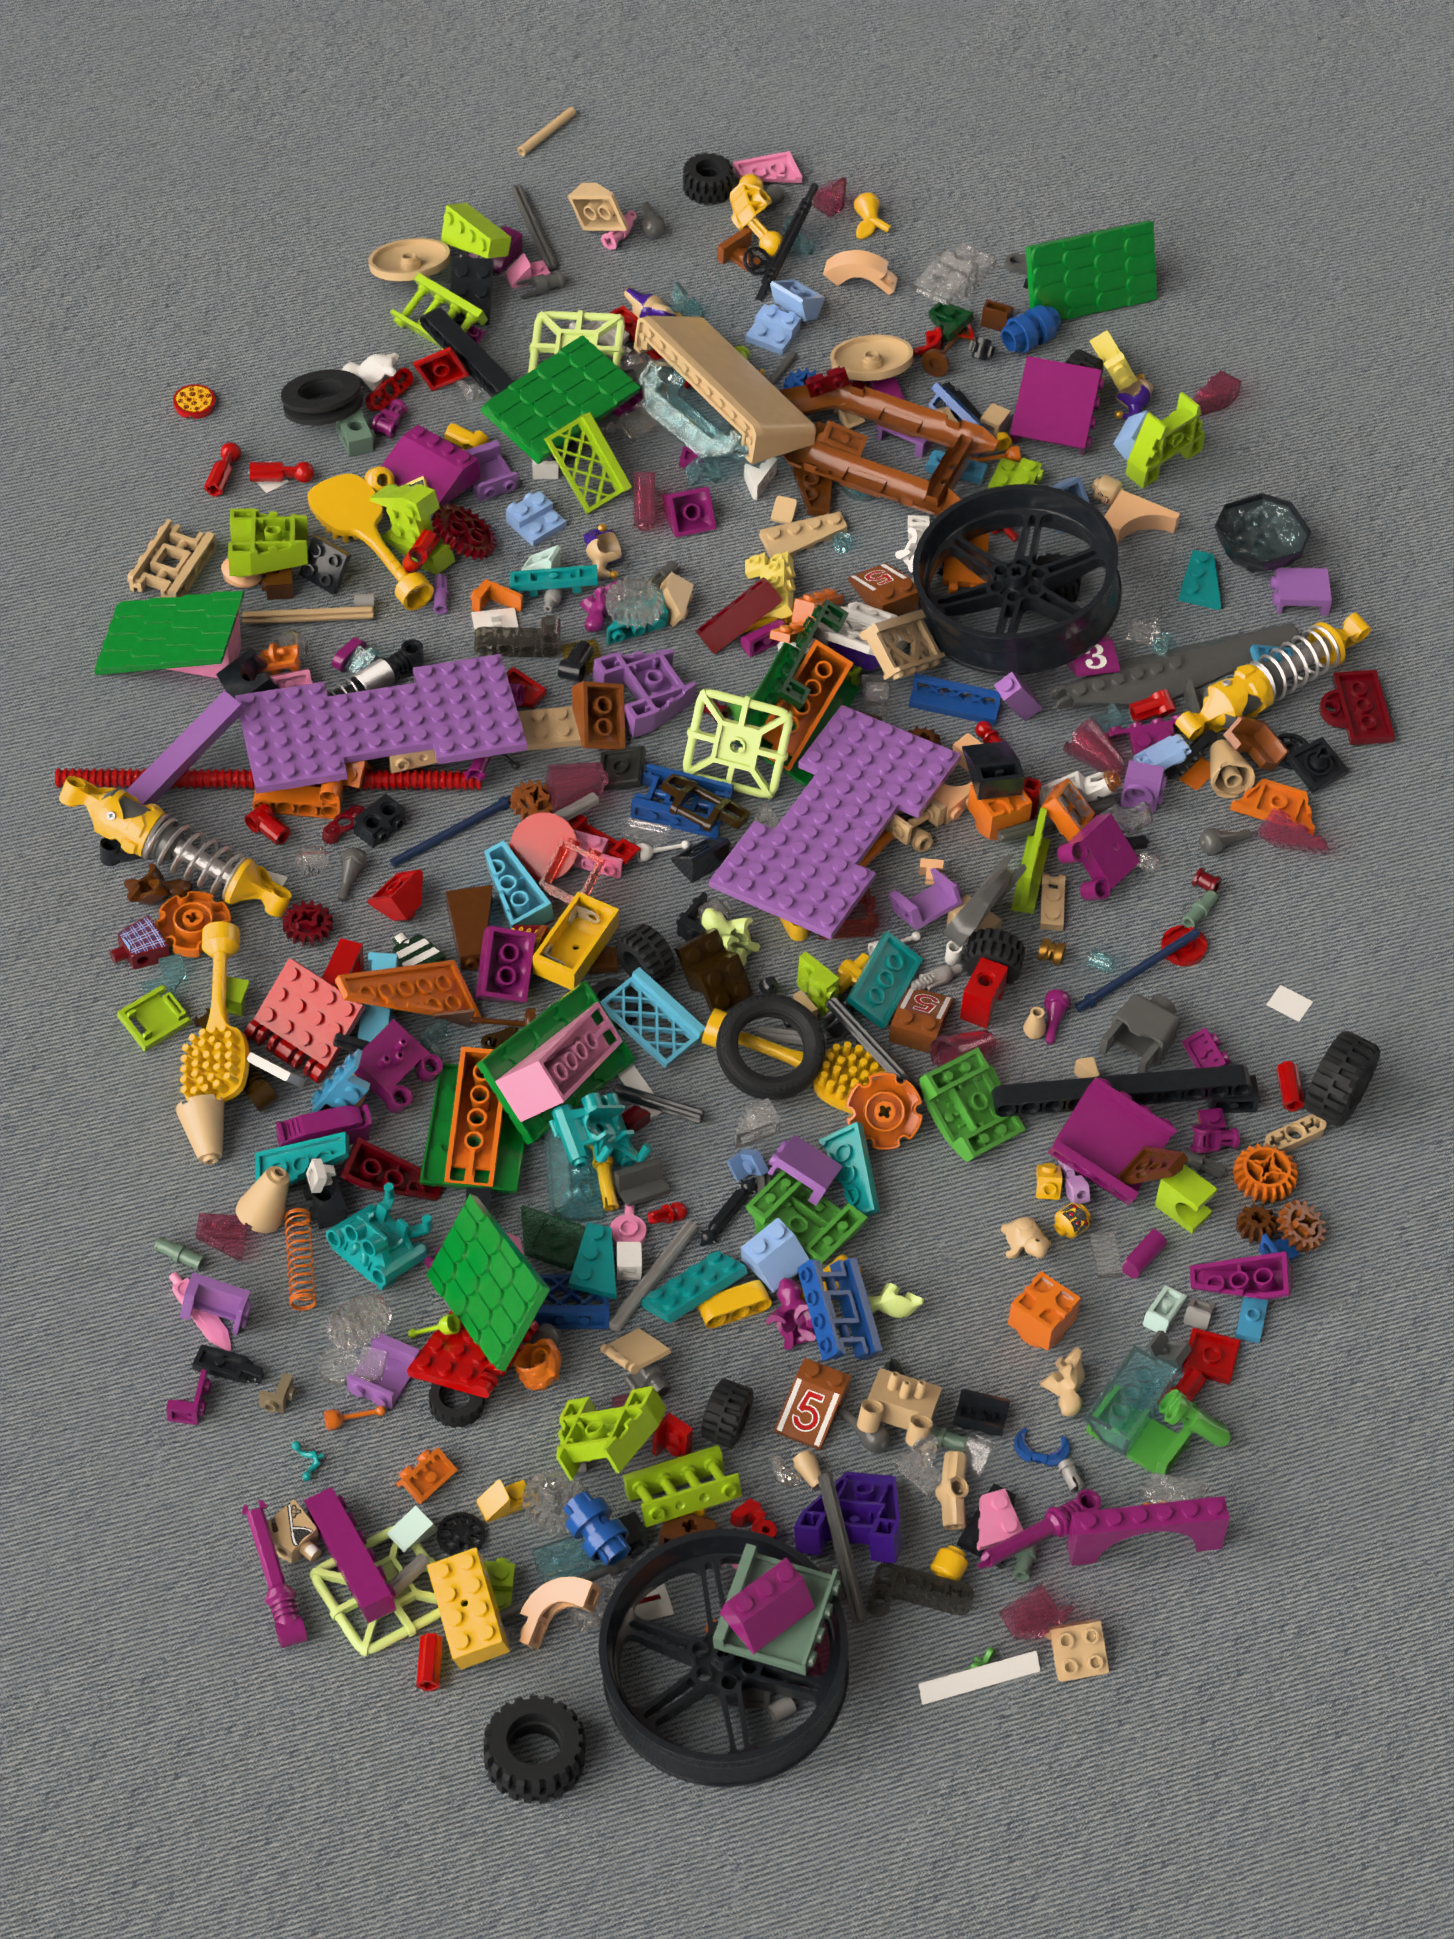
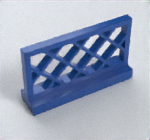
M539 1274L545 1283L553 1285L545 1300H549L554 1305H541L534 1318L538 1325L551 1323L558 1329H609V1298L589 1293L590 1296L583 1300L577 1296L581 1291H571L565 1287L569 1283L571 1274ZM558 1290L566 1295L560 1300L553 1296ZM572 1299L578 1305H565V1303ZM597 1299L604 1305H590V1303Z

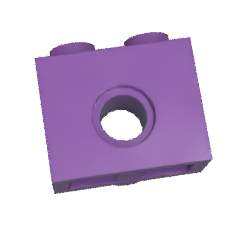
M1129 760L1120 806L1155 813L1157 804L1162 805L1164 791L1160 790H1165L1167 777L1163 776L1164 767Z

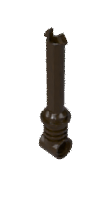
M208 1008L205 1009L207 1013L198 1019L195 1016L194 1024L196 1027L200 1025L202 1029L206 1030L210 1009ZM249 1062L248 1078L243 1090L261 1113L280 1098L260 1073V1068Z

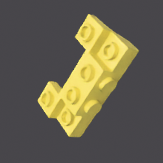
M789 552L776 554L769 559L765 553L745 560V574L748 579L759 576L761 578L765 577L782 598V602L765 616L783 619L793 615L794 591L796 590L794 578L796 574L794 571V560Z

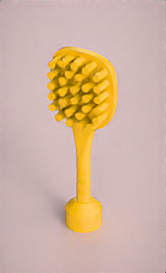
M342 474L326 479L311 488L307 495L309 507L316 519L321 522V525L326 527V532L332 533V537L335 540L342 536L344 543L349 542L350 536H352L354 540L360 539L367 544L398 581L395 588V596L407 610L420 609L430 601L434 593V588L422 573H408L384 543L378 531V524L383 517L382 505L370 501L369 498L376 492L363 478L355 474Z
M212 922L204 926L202 930V950L213 958L212 1001L206 1030L200 1029L199 1037L195 1034L189 1035L188 1039L193 1044L191 1046L184 1044L182 1047L186 1054L181 1056V1061L185 1065H182L180 1071L184 1074L180 1078V1082L184 1084L180 1091L186 1096L187 1101L188 1098L193 1096L213 1094L216 1099L222 1097L225 1103L242 1092L248 1078L249 1062L247 1058L250 1054L248 1041L242 1031L230 1026L226 1008L227 959L238 953L240 949V929L229 922Z
M714 1008L707 1022L702 1037V1044L716 1048L717 1033L728 1012ZM742 1030L739 1034L738 1044L781 1060L795 1068L802 1061V1051L784 1047ZM846 1041L843 1046L837 1043L833 1044L832 1048L825 1052L823 1066L813 1081V1087L816 1095L824 1102L841 1111L852 1114V1110L846 1108V1101L854 1085L857 1082L866 1085L869 1081L868 1075L886 1071L868 1051L863 1050L862 1045H856L855 1048H852V1044ZM880 1106L881 1111L878 1115L884 1114L889 1107Z

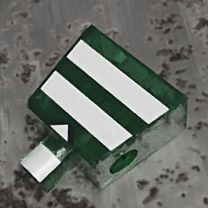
M399 933L393 939V943L396 946L393 947L392 954H397L398 967L445 961V955L421 934L408 939L404 933Z

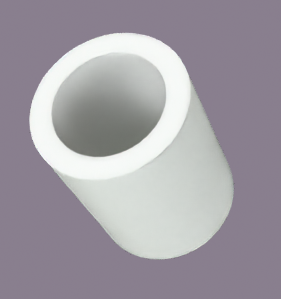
M952 941L947 943L945 962L948 965L953 966L960 963L963 946L959 947Z

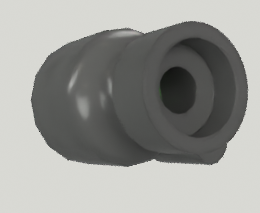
M656 1361L640 1369L637 1374H630L624 1378V1382L630 1391L632 1389L654 1386L660 1398H663L671 1390L669 1383L662 1379L663 1371Z

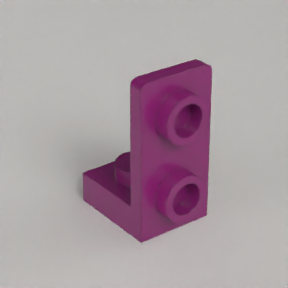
M201 1370L193 1403L183 1399H168L166 1406L168 1421L198 1425L200 1416H204L206 1411L205 1394H210L212 1381L208 1379L207 1370Z

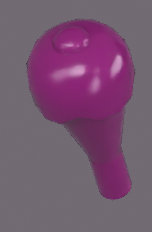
M1061 989L1050 990L1044 999L1048 1022L1045 1042L1049 1045L1055 1043L1057 1028L1071 1003L1069 994Z

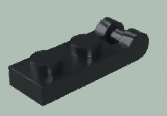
M1208 730L1196 738L1189 746L1191 753L1186 755L1185 760L1180 764L1170 766L1164 773L1169 778L1176 774L1179 776L1184 774L1190 768L1187 764L1190 761L1195 762L1203 754L1201 750L1217 740L1216 732Z

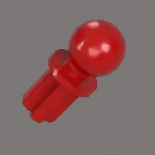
M980 721L976 725L975 733L983 739V743L1002 741L999 733L993 730L989 722Z
M674 1202L671 1205L666 1204L661 1209L648 1212V1222L653 1225L662 1222L670 1224L674 1220L681 1221L686 1218L688 1210L682 1202Z

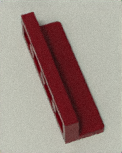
M763 577L695 630V632L710 651L716 654L780 604L782 598L770 582Z

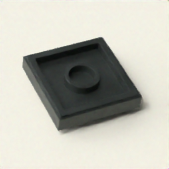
M644 746L601 752L597 780L598 790L606 791L641 786L646 756Z

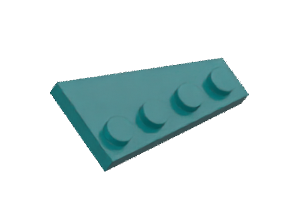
M855 1122L819 1139L821 1145L825 1147L828 1153L827 1156L843 1166L836 1178L845 1190L844 1195L847 1202L867 1217L880 1212L863 1124Z
M341 1132L256 1152L255 1182L269 1167L277 1166L283 1168L289 1174V1185L307 1177L306 1172L312 1159L322 1158L323 1164L334 1165L349 1158L348 1134Z

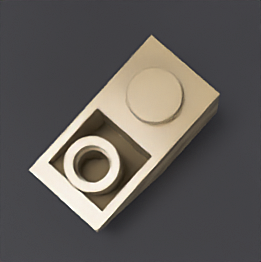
M673 572L661 583L658 595L668 610V622L674 627L680 620L684 621L688 615L689 610L687 606L693 598L691 592L694 584Z

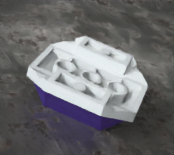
M853 602L848 604L847 607H840L849 614L839 632L834 631L822 622L819 623L814 633L819 642L853 662V665L872 671L879 667L880 664L868 641H863L859 633L875 623L898 616L859 602ZM898 635L896 647L903 651L908 642Z

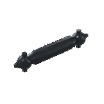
M755 1177L744 1181L741 1179L739 1181L741 1188L731 1195L709 1223L708 1229L704 1231L701 1229L699 1231L701 1235L700 1246L703 1247L711 1243L715 1244L717 1242L715 1235L721 1233L747 1200L748 1194H755L757 1192L755 1189Z

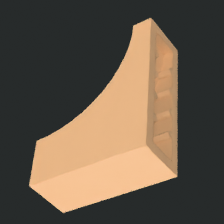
M1122 490L1104 517L1113 529L1118 544L1127 535L1141 530L1155 529L1174 534L1178 527L1180 513Z

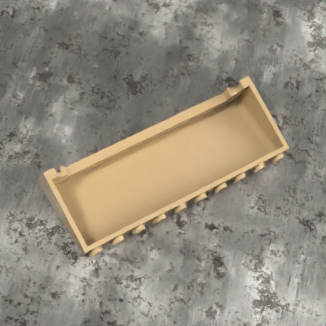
M645 316L638 319L634 349L641 354L654 348L742 435L741 445L748 447L749 454L746 455V459L751 464L814 444L817 432L814 423L796 408L790 400L771 384L703 317Z

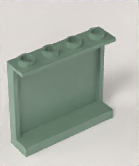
M746 1543L726 1602L782 1560L758 1554L756 1546ZM791 1563L803 1577L815 1609L754 1655L725 1619L720 1616L713 1636L714 1649L806 1675L808 1667L813 1668L816 1661L817 1652L814 1651L816 1644H821L824 1637L825 1628L822 1627L824 1620H829L833 1610V1604H831L833 1595L837 1596L840 1590L841 1580H838V1570L834 1569L831 1575Z

